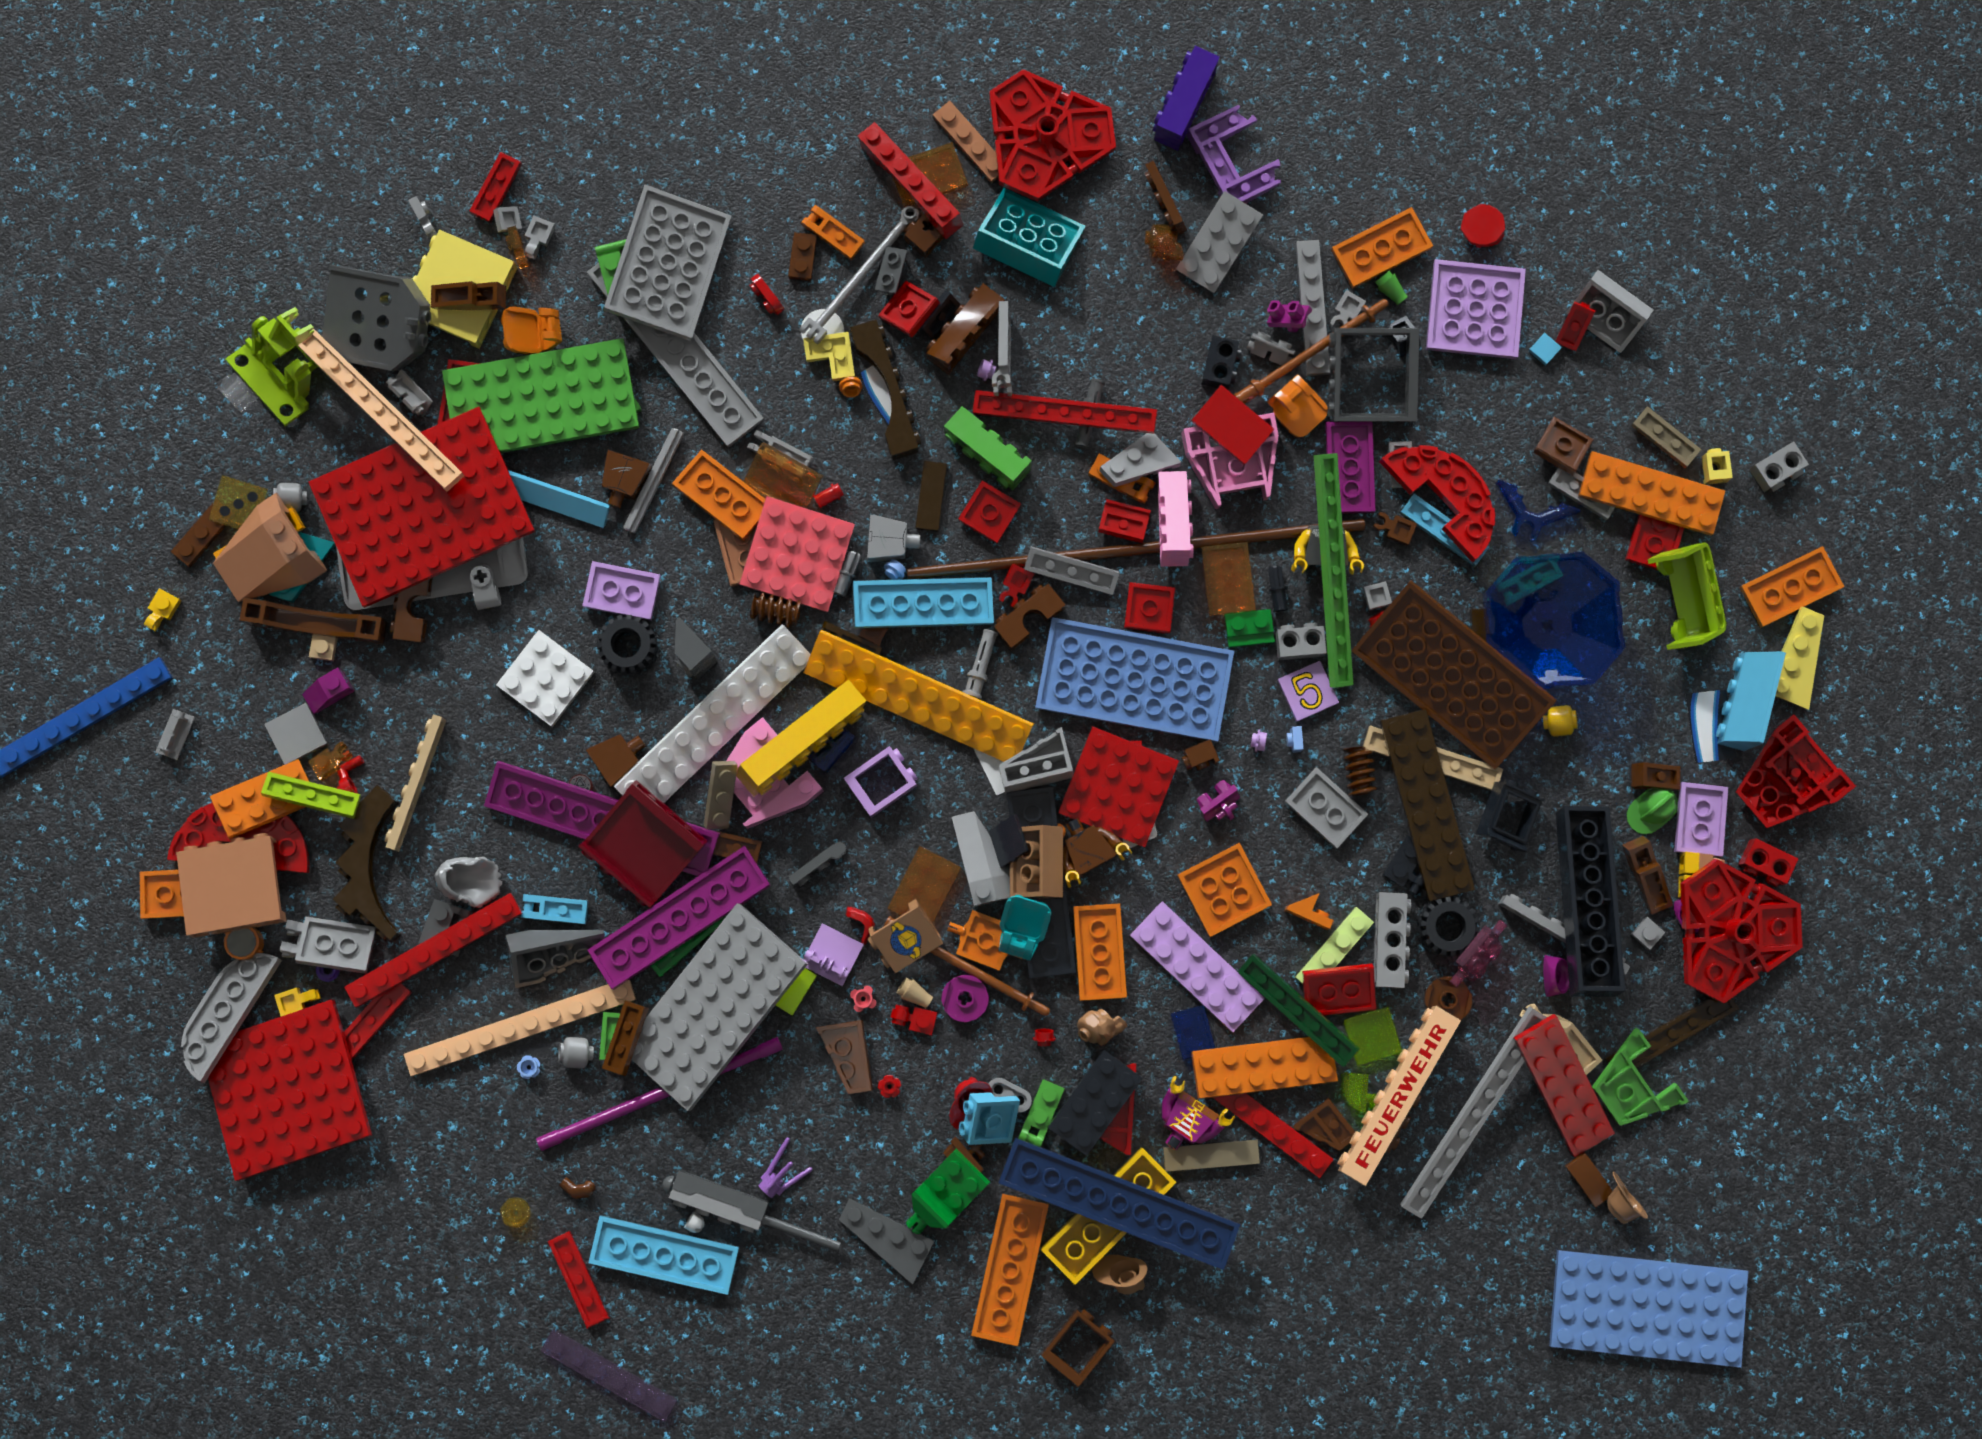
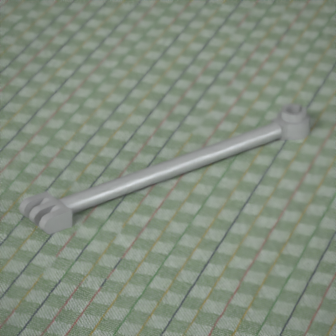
M907 206L902 210L901 219L895 228L816 321L808 318L799 329L801 333L804 334L811 328L806 336L812 339L817 333L813 342L819 344L827 335V330L823 326L885 254L886 247H891L911 222L916 223L918 221L919 211L917 209H914L913 206ZM907 212H914V215H913V216H907L906 213H907Z

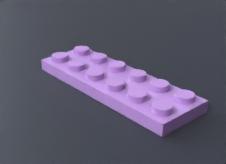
M1161 902L1130 934L1147 953L1232 1033L1265 999L1164 902Z

